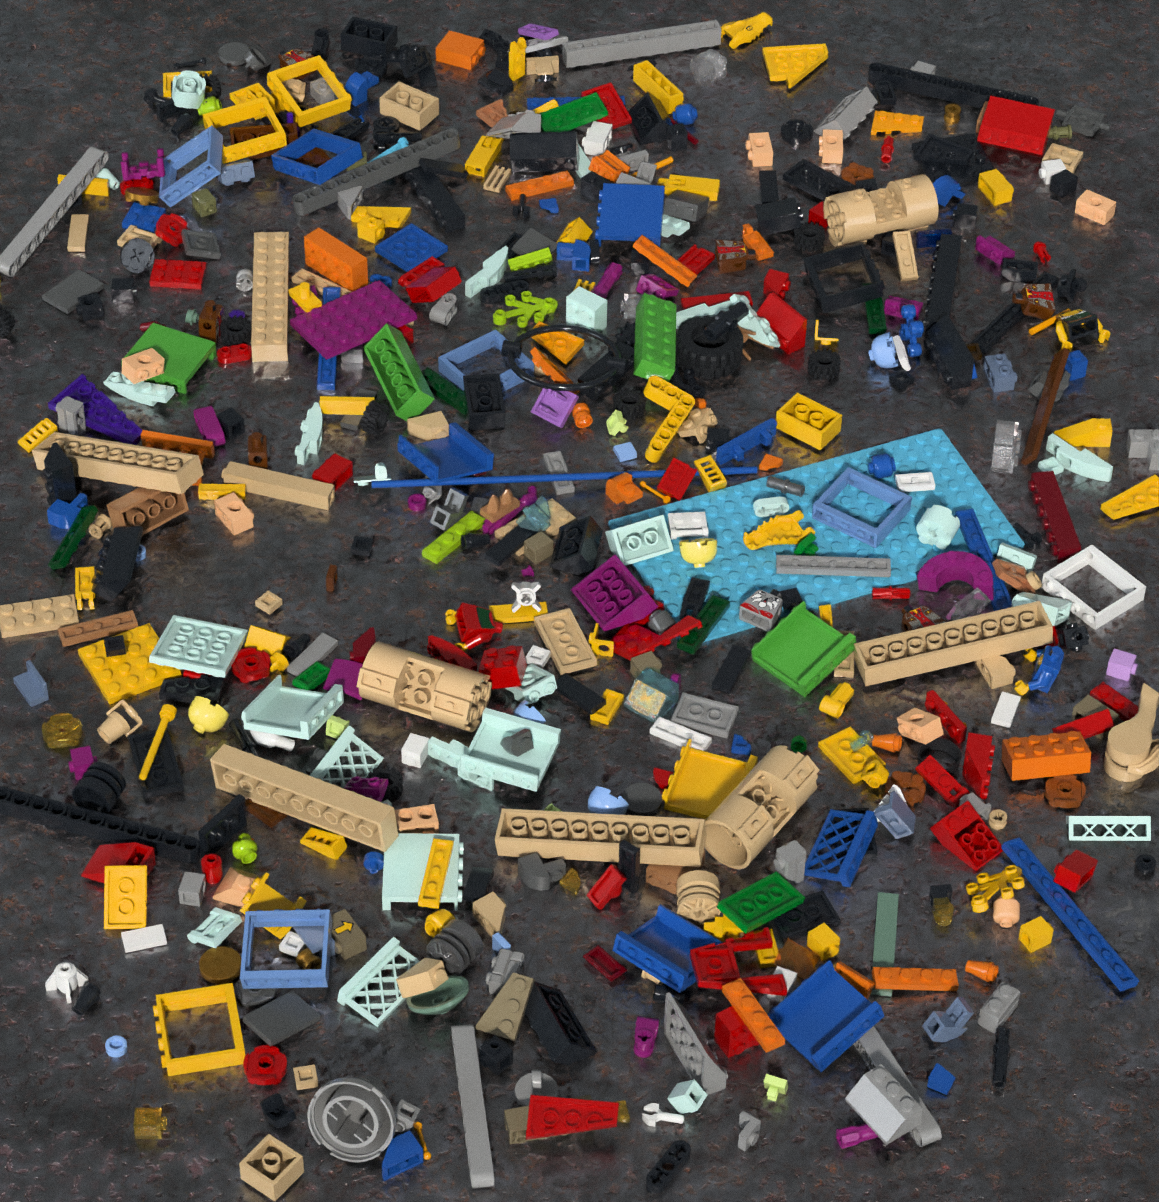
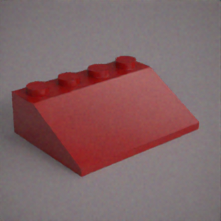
M990 96L977 142L984 146L1043 158L1055 109Z

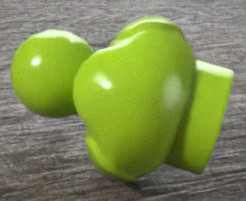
M242 833L238 836V841L233 843L232 853L242 863L249 864L257 858V844L249 834Z

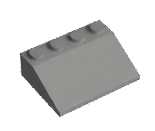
M670 992L666 993L664 1035L691 1080L695 1079L707 1095L726 1089L727 1071L725 1067L720 1066L715 1051H711L706 1036L704 1034L701 1035L696 1020L690 1017L689 1013Z

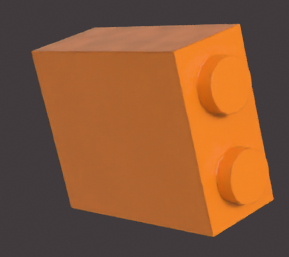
M449 30L436 47V61L472 70L478 64L479 59L485 55L486 47H484V40Z

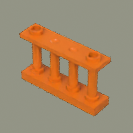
M142 430L141 433L142 446L199 455L201 466L204 458L213 459L215 455L212 441ZM202 477L192 486H199V483L203 484Z

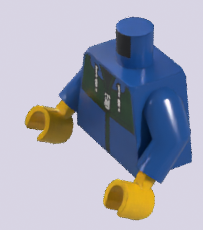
M1049 645L1045 646L1044 649H1038L1037 652L1033 648L1025 649L1027 654L1023 656L1030 662L1036 660L1032 678L1028 684H1025L1022 680L1015 683L1017 687L1014 689L1020 695L1026 694L1029 689L1031 691L1040 690L1048 693L1060 671L1064 657L1063 650L1058 646L1051 647Z

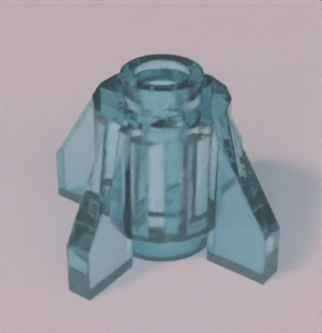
M541 496L535 502L538 506L532 504L530 507L522 510L526 517L522 515L516 521L521 528L544 532L551 525L549 523L551 515L548 501Z

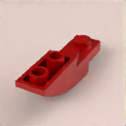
M428 636L427 651L430 656L437 660L477 671V664L460 648L439 637Z

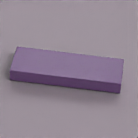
M532 23L518 29L520 35L548 40L559 35L558 29Z

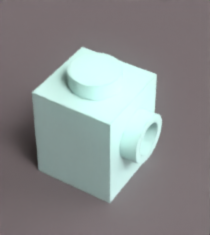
M694 1079L677 1083L667 1099L680 1114L693 1113L698 1111L707 1094Z

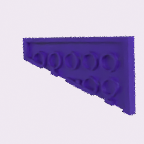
M81 374L48 402V408L57 412V403L67 396L73 398L74 401L83 402L86 426L122 443L136 445L141 441L142 429L132 420H129L123 411H119L117 406L102 391H98L95 385L86 379L84 374Z

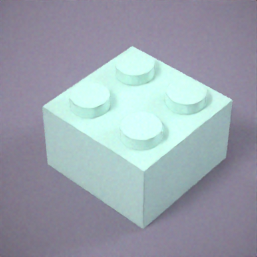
M580 286L577 287L566 297V324L585 327L599 333L607 327V300Z

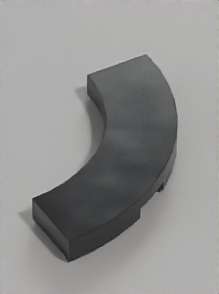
M485 29L479 36V39H483L484 44L496 52L498 58L495 62V67L509 71L510 43L505 41L500 34Z

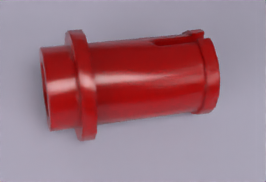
M1041 241L1036 242L1033 246L1034 253L1039 256L1042 263H1045V260L1046 262L1050 261L1051 256L1046 250V244Z

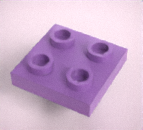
M543 388L531 413L563 428L579 396L570 391H556Z

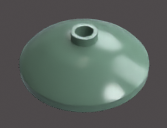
M448 976V980L435 990L408 997V1008L415 1013L424 1015L447 1013L466 997L469 991V983L464 977Z

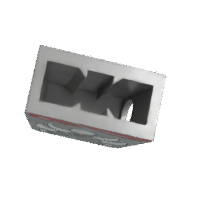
M775 589L771 590L770 593L757 590L740 605L739 619L767 632L773 630L782 612L783 600L781 599L780 592Z

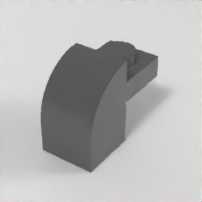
M1044 370L1032 379L1028 391L1038 399L1041 398L1048 375ZM1066 370L1063 372L1055 401L1061 398L1063 391L1069 385L1068 381L1071 374Z
M450 488L445 504L435 507L430 523L444 531L448 530L465 516L466 512L463 510L469 495L456 488Z
M533 853L518 858V873L528 887L541 891L549 890L550 882L565 878L566 864L563 858L543 864L538 853Z

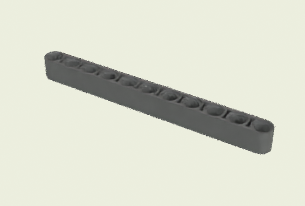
M454 128L446 129L329 179L321 185H315L295 194L292 197L295 213L300 216L309 214L338 201L337 192L357 186H362L363 190L420 166L418 163L420 158L434 160L459 149L460 139L458 130Z

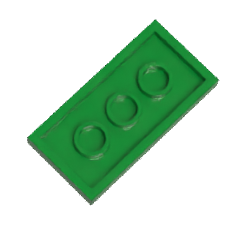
M597 92L540 113L541 129L543 132L570 131L608 116V111Z
M774 872L719 901L717 908L747 934L804 902L805 897L778 872Z

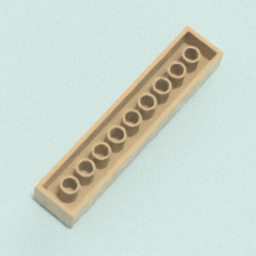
M289 232L254 233L252 362L288 361Z
M58 432L52 433L32 450L38 470L45 469L44 460L52 444L57 442L73 464L75 477L103 480L104 482L108 481L176 494L186 492L191 485L204 475L199 455Z
M1036 601L854 643V661L865 686H870L978 661L983 658L1053 643V626L1041 602Z
M223 744L210 759L215 785L218 789L236 796L240 794L245 799H251L252 802L386 852L399 836L394 807L389 804L381 803L370 797H365L354 791L346 790L335 784H330L319 778H314L303 772H298L287 766L271 762L268 759H263Z
M502 808L495 836V844L498 856L524 857L538 853L540 858L548 859L563 858L566 860L619 862V843L626 840L640 849V864L701 867L707 834L705 819Z

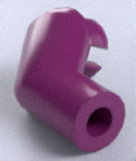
M535 486L528 487V494L519 498L523 507L531 506L537 502V488Z

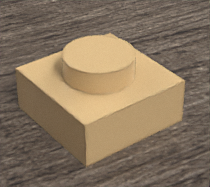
M270 591L265 592L255 601V606L269 615L283 605L282 598Z
M315 1064L293 1068L297 1090L318 1087Z

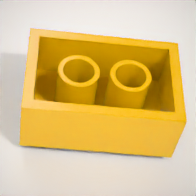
M796 393L777 411L776 428L821 450L841 431L842 414Z

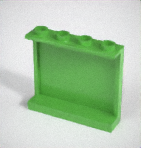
M152 323L125 357L153 348L165 359L164 373L144 381L173 386L176 392L186 394V384L207 358L213 360L217 356L216 343Z
M803 601L798 606H795L787 617L782 618L773 630L768 631L760 642L753 646L751 649L753 662L806 697L854 651L856 636L851 633L847 636L843 635L806 610V603Z

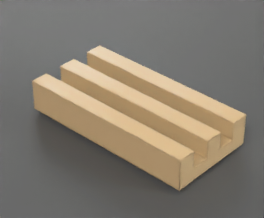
M496 165L483 184V189L499 193L511 175V169L505 170V167L499 169V166Z

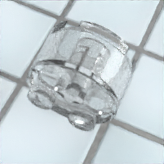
M709 49L691 59L690 72L694 73V80L703 87L712 85L725 78L727 59L716 50Z

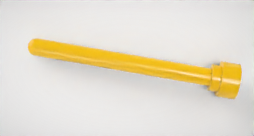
M164 704L160 710L161 721L139 774L140 780H146L167 725L176 716L177 709L173 705Z

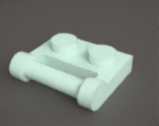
M215 907L195 930H191L187 934V937L194 944L199 942L216 948L242 922V919L238 914Z

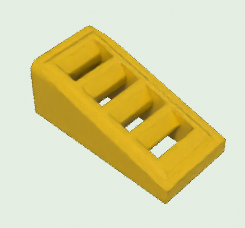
M45 418L19 439L18 444L30 453L52 433L58 432L57 426L48 418Z
M711 455L694 461V465L708 492L726 488L727 481ZM709 462L708 465L701 466L702 463ZM712 468L710 471H704L705 469Z
M313 827L300 840L301 844L334 860H338L347 849L344 836Z

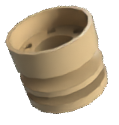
M694 870L682 874L676 884V895L678 898L677 914L694 925L700 926L704 925L705 922H714L715 917H719L721 913L717 908L719 901H721L718 877L704 870Z

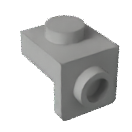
M744 1111L739 1116V1127L743 1128V1130L739 1134L738 1148L746 1151L750 1145H755L759 1138L761 1120Z

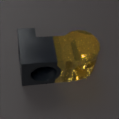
M951 884L930 886L929 901L935 922L941 926L951 924L953 919L954 907L950 903L952 897Z

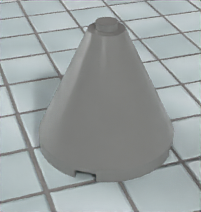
M376 1076L346 1077L331 1080L319 1088L309 1104L307 1118L312 1136L319 1145L322 1143L331 1151L330 1155L348 1162L372 1160L389 1146L395 1134V1113L382 1080Z

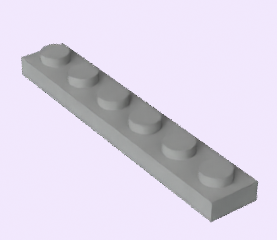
M776 555V574L890 577L891 562L887 558Z

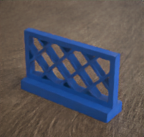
M830 809L805 863L804 876L839 881L843 887L850 888L878 827L874 811H866L865 814ZM834 817L843 818L842 821L834 825L832 823ZM856 820L861 821L859 825L853 828L849 824ZM847 825L849 830L839 834L837 829ZM834 831L836 836L826 840L825 836ZM853 834V840L844 843L843 838ZM840 841L842 845L833 850L829 846ZM827 847L828 852L820 856L817 854L819 850ZM846 850V855L837 859L835 854ZM831 856L834 858L835 861L824 865L822 862ZM820 863L822 866L819 869L810 870L811 866ZM836 866L840 868L837 874L828 872V870Z

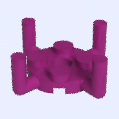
M163 148L157 149V162L151 164L148 161L138 162L139 165H129L128 152L121 153L122 161L120 163L124 181L142 179L141 177L147 176V179L165 176Z

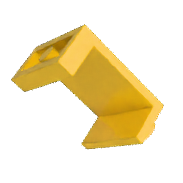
M266 872L261 878L257 876L250 886L253 889L251 892L248 891L241 902L244 904L240 911L245 914L246 911L303 909L307 901L300 896L293 903L265 883L270 875ZM292 927L263 928L281 940Z

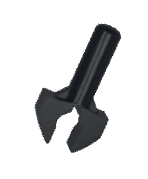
M154 88L147 89L143 98L151 106L155 102L162 103L169 100L159 96Z
M525 194L520 195L519 205L513 206V215L518 218V213L521 211L523 219L530 214V207L525 206Z
M1015 523L1013 525L1015 531L1025 538L1023 542L1026 548L1036 549V544L1041 546L1042 535L1039 532L1031 534L1020 524Z

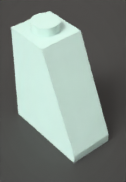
M1021 592L1014 596L1012 600V607L1040 601L1052 626H1056L1069 619L1072 601L1028 592Z

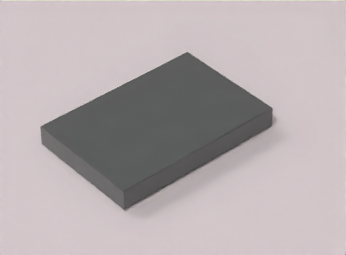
M77 270L43 294L42 299L69 314L78 305L77 297L100 292L104 289V283L81 270Z
M292 990L244 1015L243 1022L271 1047L320 1021L321 1015Z

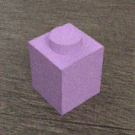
M1114 648L1108 661L1106 675L1129 682L1131 675H1135L1138 664L1135 663L1137 655Z

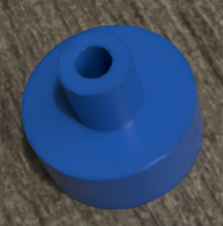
M369 852L364 856V867L370 873L375 874L383 869L384 856L381 853Z

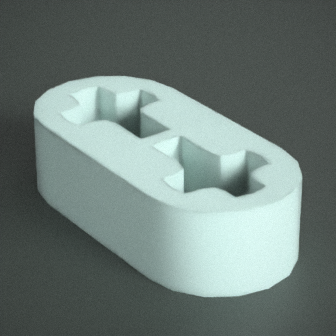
M785 497L762 498L754 502L753 509L758 517L776 516L787 513L789 511V504Z

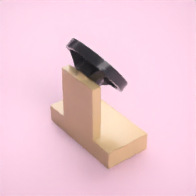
M558 56L526 58V74L540 75L538 79H534V82L557 81V77L555 78L551 75L559 73Z

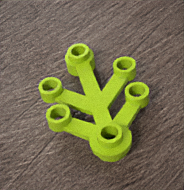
M523 291L521 293V300L523 302L516 300L514 295H507L505 297V304L518 307V309L506 312L502 309L496 310L493 314V322L496 325H504L507 322V318L524 314L517 319V325L524 328L528 325V321L534 314V322L538 323L540 321L543 323L547 313L556 311L558 302L550 297L545 299L534 297L530 291ZM524 302H532L535 303V305H531Z

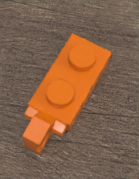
M749 223L742 225L743 242L749 250H755L757 261L774 257V251L757 230L753 231Z

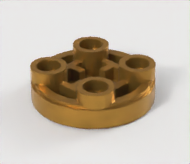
M131 187L125 190V201H139L140 205L148 206L150 203H158L159 192L140 187Z
M217 946L216 948H211L203 953L199 960L200 974L205 980L215 983V985L227 984L239 976L241 956L230 947Z

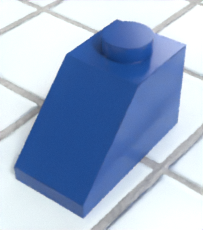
M1080 350L1069 352L1064 371L1066 370L1071 374L1070 381L1086 376L1088 360Z
M410 1130L396 1135L390 1142L382 1163V1178L384 1181L423 1163V1148Z

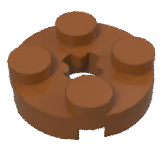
M852 162L841 171L840 178L856 186L855 181L873 179L874 171L872 168Z
M894 771L891 777L887 779L885 795L888 794L890 796L888 791L895 784L901 788L908 807H913L914 803H921L923 801L926 786L921 775Z
M1073 774L1054 776L1046 781L1044 792L1049 805L1052 807L1079 808L1085 798V784L1082 781L1080 783Z

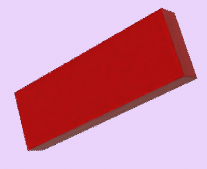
M1105 709L1052 728V731L1057 734L1080 731L1083 738L1087 739L1109 731L1115 725L1109 709Z

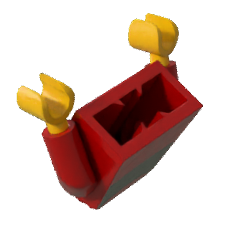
M461 603L457 611L449 609L445 613L448 625L457 623L461 642H465V644L456 643L455 646L464 652L466 649L470 650L482 643L489 642L494 633L500 634L503 629L502 622L494 621L492 612L489 609L478 607L475 604Z

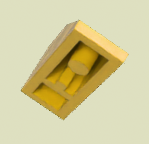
M1092 418L1054 431V434L1073 447H1110L1112 437L1111 419Z

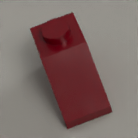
M370 627L353 642V651H349L350 661L364 663L369 650L376 643L374 627Z

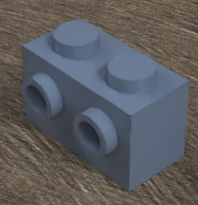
M243 158L226 164L221 163V174L217 176L218 181L225 186L235 184L234 182L240 180L241 182L250 181V178L255 177L252 160Z
M1006 354L984 356L983 371L993 393L1014 390L1017 374L1013 371L1011 361L1007 359Z

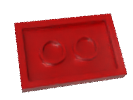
M611 82L581 93V97L597 92L606 107L608 116L595 120L596 122L612 124V130L632 123L630 114Z
M155 259L149 280L150 286L202 290L207 263Z

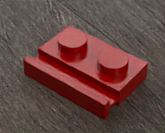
M694 244L677 261L698 275L715 260V254L702 247L699 249Z
M673 458L656 490L680 501L694 478L697 469H693L690 465Z

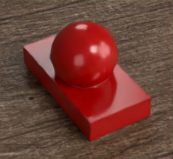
M611 864L586 896L597 909L602 910L610 899L620 896L622 884L627 878L616 865Z

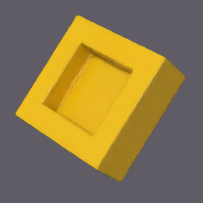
M715 917L714 922L704 923V931L721 942L723 917Z

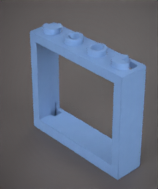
M212 125L163 159L165 176L160 177L159 198L170 208L221 174L223 135ZM208 149L207 161L176 181L177 170Z
M495 329L438 357L439 372L464 392L463 376L465 375L455 365L494 346L501 351L503 341L507 339ZM521 352L520 359L514 358L516 364L522 371L534 377V363ZM512 369L499 374L502 392L524 382Z
M848 467L813 504L812 518L877 548L909 513L912 497ZM849 484L896 507L875 528L828 505Z
M330 909L246 911L240 981L243 989L328 987L333 922ZM324 926L321 969L251 971L255 927Z

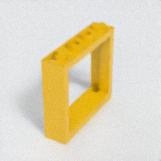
M320 55L267 73V86L283 108L293 113L294 123L299 128L350 110L351 95L345 91L343 84L337 80L335 73L329 69L327 62L323 61ZM318 70L338 99L302 111L282 82Z
M266 96L202 114L205 130L211 125L216 129L266 114L276 131L275 133L227 147L223 144V164L287 146L286 133Z
M233 983L156 995L157 1005L153 1006L154 1017H159V1021H155L157 1034L162 1036V1038H158L159 1050L164 1051L165 1054L161 1055L162 1068H167L168 1076L243 1064L245 1048ZM226 1002L235 1049L172 1059L165 1012Z

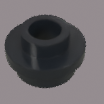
M1142 854L1136 858L1135 864L1139 872L1148 874L1156 868V860L1151 855Z

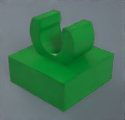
M810 533L798 544L794 553L798 556L804 553L806 556H815V553L819 550L813 544L816 537Z

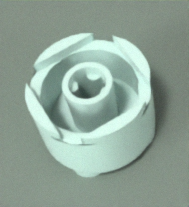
M182 71L180 75L174 76L172 99L176 107L200 108L205 98L206 81L199 76V73L195 71Z
M933 505L932 508L928 507L916 527L919 541L932 546L934 544L941 550L946 549L960 527L959 518L951 515L952 511L944 506Z

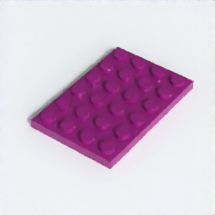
M378 280L330 301L319 308H314L308 313L306 312L290 319V326L327 360L370 341L386 323L394 328H399L417 320V313L384 283Z

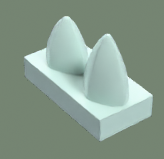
M1002 542L996 558L1025 567L1026 572L1029 573L1033 571L1037 555Z

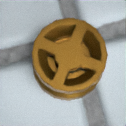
M957 104L946 105L944 121L949 124L958 123L960 121L961 107Z
M309 948L302 950L296 957V963L299 967H303V970L321 968V958L315 956V953H312Z

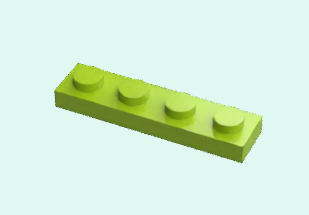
M470 511L424 548L422 556L435 564L439 563L461 545V535H465L466 532L476 533L482 528L486 519Z

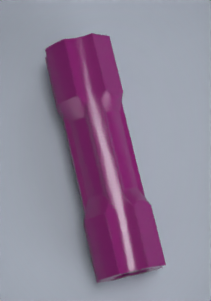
M614 262L609 264L604 271V275L591 292L605 299L613 284L622 275V266Z
M866 1123L836 1129V1139L841 1149L878 1137Z

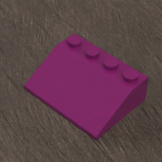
M613 555L570 589L593 619L599 623L604 632L644 619L658 608L650 595L616 555Z

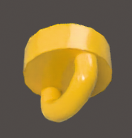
M275 652L270 657L272 664L270 672H274L277 669L284 671L289 666L287 658L279 652Z

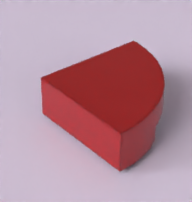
M654 767L653 779L659 785V788L663 790L665 788L668 789L669 777L673 772Z

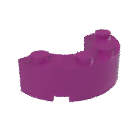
M963 551L941 553L928 560L918 572L919 590L938 592L945 583L961 580L973 587L975 598L994 600L992 571L984 560L972 553Z

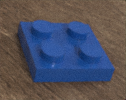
M134 202L122 221V228L127 229L130 225H135L139 229L155 233L156 223L161 215L166 214V208L151 205L145 206Z

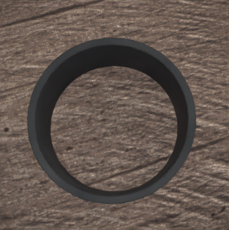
M937 738L926 745L922 743L918 748V764L922 762L921 758L924 754L939 750L949 753L956 761L953 767L945 770L951 776L957 771L962 754L955 743L943 738Z

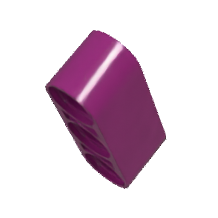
M212 405L194 409L195 422L203 440L212 441L214 447L225 445V436Z

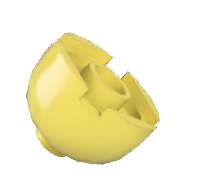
M700 538L690 542L689 539L679 541L680 554L687 563L694 564V567H705V563L711 562L717 554V539Z
M196 696L188 709V716L190 722L194 725L193 728L202 734L204 732H216L221 729L227 722L228 712L218 704L216 706L210 704L211 700Z

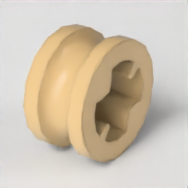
M1000 809L991 811L988 820L989 826L996 830L1005 828L1007 824L1006 812Z

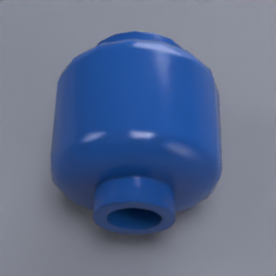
M691 103L677 105L675 111H673V119L679 124L691 125L698 118L697 109Z
M887 453L872 456L870 463L867 464L869 474H873L876 479L891 477L893 472L896 471L895 460Z

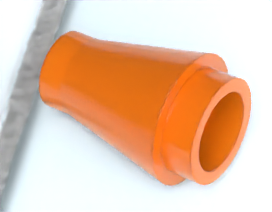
M897 733L873 735L872 747H878L895 753L901 750L902 736L897 735Z
M968 960L965 967L966 972L986 982H994L999 970L998 965H995L994 962Z

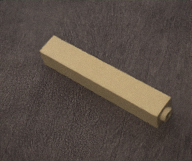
M232 461L222 471L224 484H246V492L328 511L335 499L334 485Z

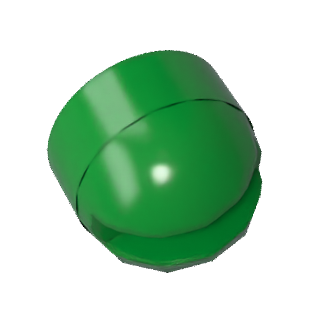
M801 735L793 737L791 749L796 753L804 752L807 748L806 738Z

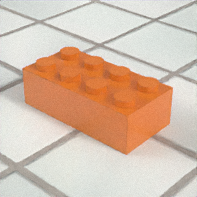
M320 227L304 236L305 264L332 282L352 292L368 285V265L365 256Z
M1070 731L1060 734L1050 733L1048 735L1002 739L1001 760L1011 780L1015 781L1090 773L1091 751L1080 731Z

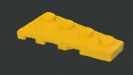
M1153 475L1101 504L1100 510L1114 520L1159 507V477Z

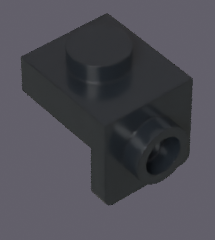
M278 1092L260 1101L265 1120L277 1129L286 1127L291 1121L297 1119L295 1112L283 1103L281 1094Z

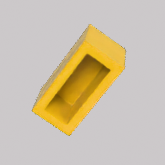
M997 169L979 174L978 188L994 206L1012 201L1014 188Z

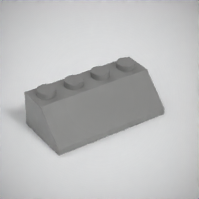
M866 86L844 97L813 131L822 136L823 129L843 130L844 140L851 135L850 131L856 129L859 126L858 123L866 118V114L874 110V105L878 101Z

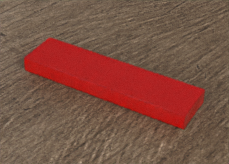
M743 291L681 298V305L683 310L703 303L710 307L730 300L733 294L746 296L751 307H753V301L750 292Z

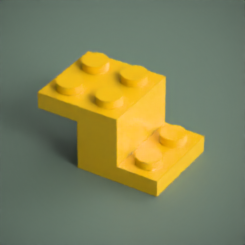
M259 83L229 93L230 99L236 105L266 96L274 113L285 110L275 95L269 94ZM264 114L261 116L254 117V119H261L263 117H267V115Z

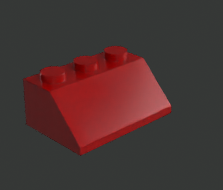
M771 292L756 312L757 317L765 318L769 321L770 328L777 335V340L781 345L779 348L787 354H791L805 347L807 319L774 292Z

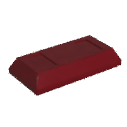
M599 945L583 955V958L610 982H613L627 971L626 968Z

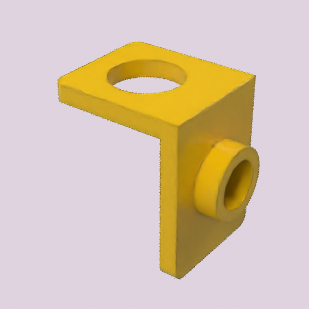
M816 320L814 341H819L820 345H831V342L838 343L839 339L818 337L819 320Z
M596 623L594 632H590L589 635L591 649L594 655L613 657L614 642L598 639L599 623ZM606 645L609 647V650L602 651L599 649V646Z

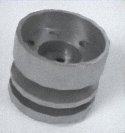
M453 919L440 931V934H437L428 943L426 950L430 959L443 961L447 975L459 976L468 967L470 962L482 952L483 942L476 930L462 920Z

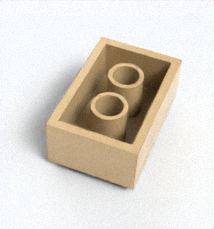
M397 82L380 97V114L394 117L403 124L421 130L439 115V98L402 82Z

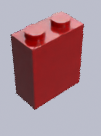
M455 266L433 268L405 289L412 303L434 302L460 284L462 280Z

